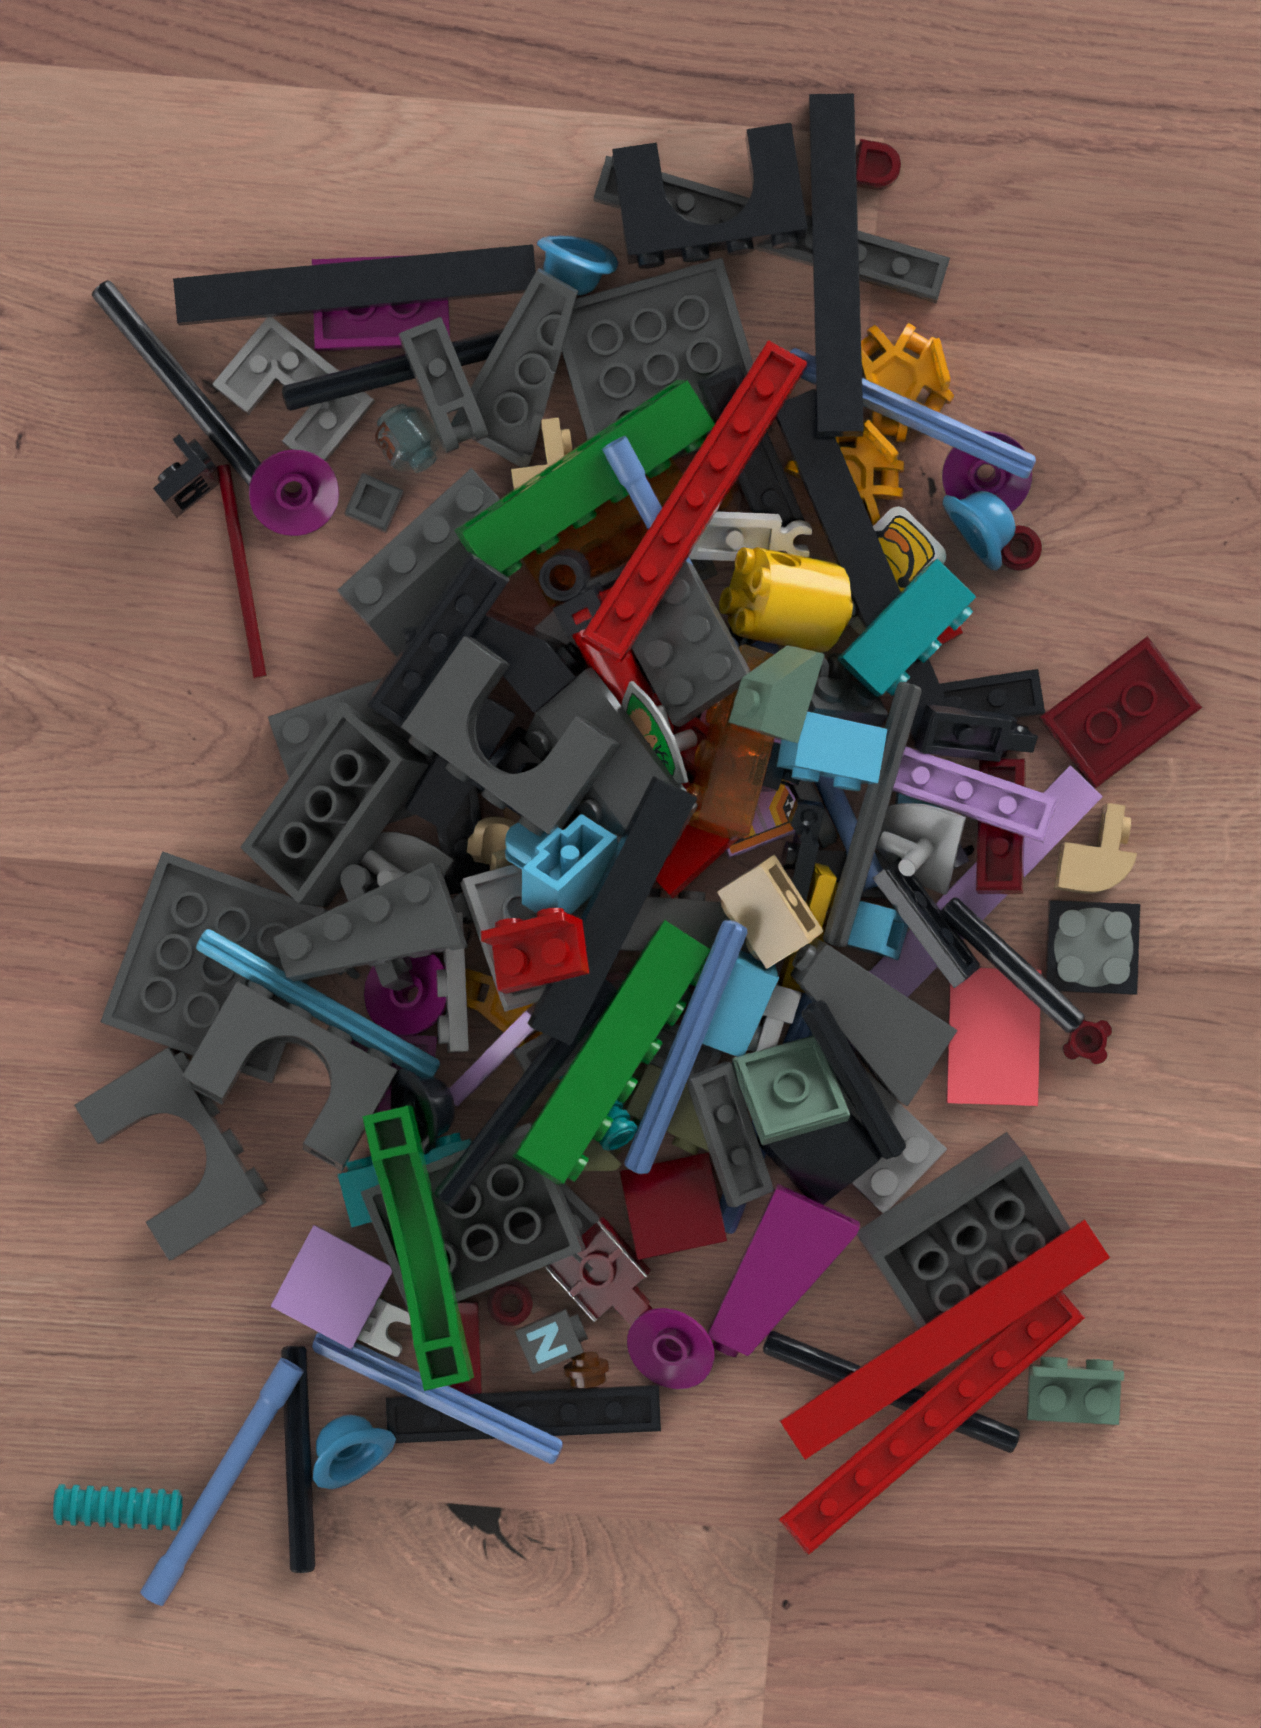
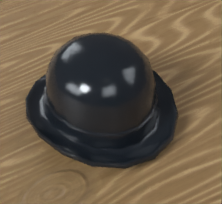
M403 1068L396 1072L392 1081L391 1110L413 1106L423 1152L426 1155L435 1146L437 1137L447 1132L454 1121L455 1104L453 1096L444 1082L434 1077L418 1078L415 1073Z

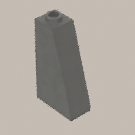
M816 937L810 944L808 943L800 948L795 955L792 963L795 968L790 974L791 977L812 1002L819 1000L826 1002L855 1054L879 1083L894 1098L908 1107L958 1030Z

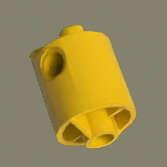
M742 547L738 550L730 586L724 588L719 599L720 613L728 615L730 627L733 633L739 637L782 646L788 645L819 653L829 651L837 643L844 628L848 625L853 611L850 581L843 567L836 563L760 547L752 549Z

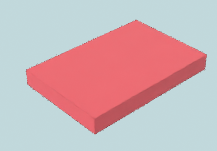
M979 968L955 988L949 982L948 1024L958 1031L948 1044L946 1103L1038 1106L1040 1008L997 968Z

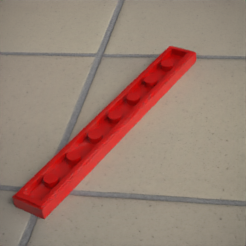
M769 340L767 341L581 636L583 643L616 662L622 663L807 368V361Z
M1081 1220L779 1420L803 1458L805 1460L1108 1260L1110 1256L1086 1220Z
M1062 1290L987 1340L780 1517L778 1521L803 1551L810 1555L1085 1319V1317Z

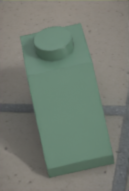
M787 645L742 677L729 723L766 736L798 743L824 654Z

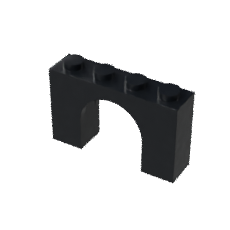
M784 123L746 129L745 142L752 181V194L748 203L739 214L726 222L714 225L691 222L673 209L664 191L657 142L612 149V161L628 264L638 263V268L649 269L664 265L665 259L682 256L684 262H697L708 259L710 257L709 252L727 250L728 255L735 256L753 252L756 245L772 243L773 249H784L798 245V239L806 238L808 228L792 124Z

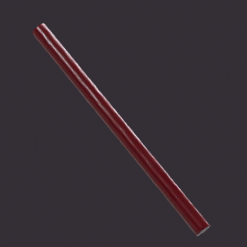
M230 464L217 466V473L253 678L266 677L267 674Z

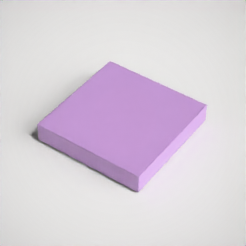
M313 1225L271 1307L352 1349L393 1272L390 1265Z

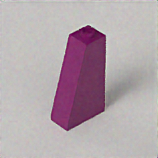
M777 1183L775 1191H773L708 1329L710 1339L714 1340L713 1347L731 1357L736 1358L739 1352L749 1356L855 1238L860 1229L859 1221Z

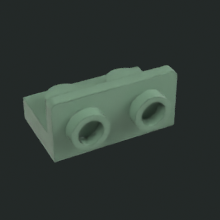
M1042 1356L1040 1365L1031 1364L1029 1366L1026 1419L1119 1425L1121 1381H1124V1371L1113 1369V1360L1086 1359V1367L1068 1366V1358Z

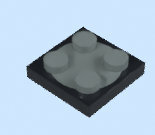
M1049 900L1046 980L1059 992L1137 995L1140 904Z

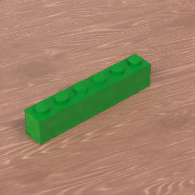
M676 380L454 531L468 553L472 552L508 577L523 566L520 559L533 550L537 554L547 551L560 541L558 533L570 525L574 529L582 527L597 516L595 508L607 500L614 504L629 495L626 488L620 484L602 451L604 446L620 437L626 436L643 466L645 474L650 479L668 469L672 465L669 458L684 449L685 453H690L702 446L707 438L706 433L712 430L715 423L688 380Z
M666 920L659 924L617 990L616 995L610 1001L513 1154V1157L558 1186L564 1184L567 1178L573 1182L576 1181L589 1160L588 1157L583 1155L585 1149L592 1139L599 1143L610 1128L614 1119L607 1114L616 1100L624 1104L638 1083V1080L633 1078L632 1075L642 1061L648 1065L662 1045V1041L656 1038L665 1022L673 1026L683 1012L687 1003L681 1000V997L689 984L696 987L706 963L705 959L711 949Z

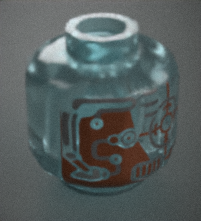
M399 404L386 411L377 421L378 429L375 432V442L394 469L401 472L413 469L415 473H419L435 463L437 460L435 453L441 446V442L435 425L423 409L418 406L408 407L406 404Z

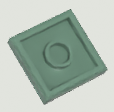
M813 1036L738 1056L732 1060L737 1081L762 1145L848 1121L850 1113L835 1074Z

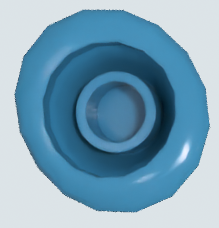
M558 235L542 237L537 241V246L546 251L543 270L578 290L577 296L593 291L603 274H611L617 270L618 260L613 251L593 240L576 236Z
M987 491L972 493L961 500L945 495L942 505L953 524L977 558L987 568L997 571L1002 565L1000 551L1010 542L1015 534L1016 526L1010 509L1001 498Z
M350 1414L334 1419L322 1428L316 1440L318 1459L313 1468L314 1482L321 1488L336 1489L358 1480L387 1458L393 1450L396 1441L395 1436L389 1430L373 1428L370 1422L361 1416Z

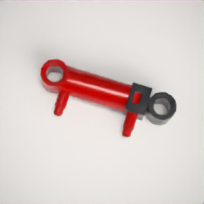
M574 549L557 551L543 564L540 570L539 582L547 596L554 600H559L553 611L567 637L572 635L588 667H592L621 706L629 682L632 681L651 698L656 706L662 705L657 694L653 693L631 650H629L620 664L581 641L582 634L611 588L604 591L599 581L587 587L591 568L586 557ZM559 564L570 566L576 575L575 584L563 585L555 577V566ZM669 719V723H670L671 730H672V733H673V731H674V725L672 724L671 720Z

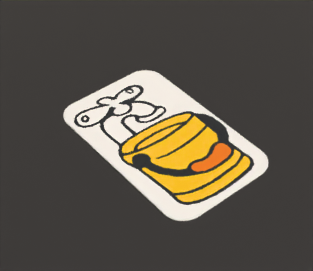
M891 508L873 526L901 592L931 561L938 559L944 564L946 560L944 547L905 508ZM853 602L852 616L848 624L861 635L865 628Z

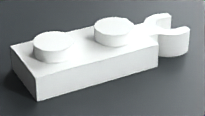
M717 511L691 551L689 558L696 560L735 561L736 554L742 547L751 549L760 547L809 557L810 551L807 545H796L793 543V540L800 534L812 535V528L808 522L796 520L789 523L786 527H781L782 520L779 514Z

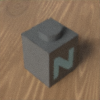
M566 1308L515 1330L533 1374L583 1353L584 1349L581 1342L588 1339L579 1315L576 1314L570 1317Z

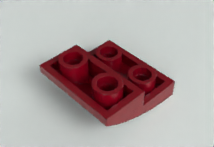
M709 1153L656 1163L652 1165L648 1173L639 1174L630 1169L619 1171L638 1260L727 1242Z

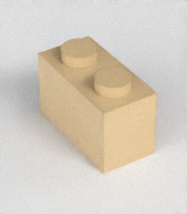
M775 854L717 891L721 897L722 909L727 917L747 928L745 940L747 948L754 958L762 961L766 969L807 945L823 932V929Z

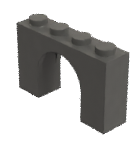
M464 636L401 727L411 734L408 742L428 756H431L435 751L446 759L448 763L445 769L465 783H468L470 778L483 786L485 789L481 795L502 810L509 805L522 816L518 822L529 831L540 837L544 831L551 835L557 827L563 828L621 744L585 718L575 716L546 759L535 768L523 773L510 774L495 767L486 759L479 747L476 736V722L482 705L510 664L476 639Z
M236 981L183 1073L182 1083L223 1105L247 1062L261 1049L278 1043L297 1044L309 1049L325 1065L330 1078L331 1090L326 1104L303 1142L302 1150L343 1172L365 1133L362 1116L376 1113L392 1085L397 1069L391 1066L393 1060L374 1048H369L367 1052H364L351 1044L353 1038L334 1026L329 1025L327 1030L311 1022L313 1016L299 1006L289 1003L288 1007L285 1008L271 1000L273 994L261 985L249 981L248 985L245 986Z
M168 1047L74 1106L98 1144H104L146 1117L160 1113L172 1114L183 1118L200 1134L206 1150V1168L200 1183L187 1197L146 1221L166 1257L171 1261L265 1204L266 1200L262 1194L268 1188L255 1167L247 1171L238 1156L244 1152V1149L232 1129L229 1128L224 1132L214 1116L221 1112L216 1102L182 1083V1075L190 1063L185 1052L181 1051L176 1054L173 1048Z

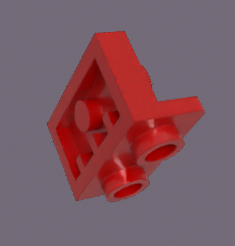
M546 908L538 911L536 918L524 921L520 918L502 919L495 922V928L481 931V941L492 946L497 990L507 994L589 974L582 919L564 912L563 908Z

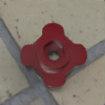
M1084 1019L1074 1032L1069 1033L1068 1042L1063 1046L1064 1055L1070 1060L1081 1057L1089 1059L1093 1064L1103 1063L1107 1058L1105 1050L1107 1037L1112 1033L1110 1024L1105 1020L1095 1023L1085 1021ZM1086 1035L1092 1039L1090 1044L1083 1042V1038Z

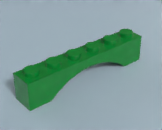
M405 1106L362 1116L372 1162L385 1202L398 1255L408 1305L413 1344L423 1389L426 1391L470 1381L474 1378L414 1108L413 1106Z

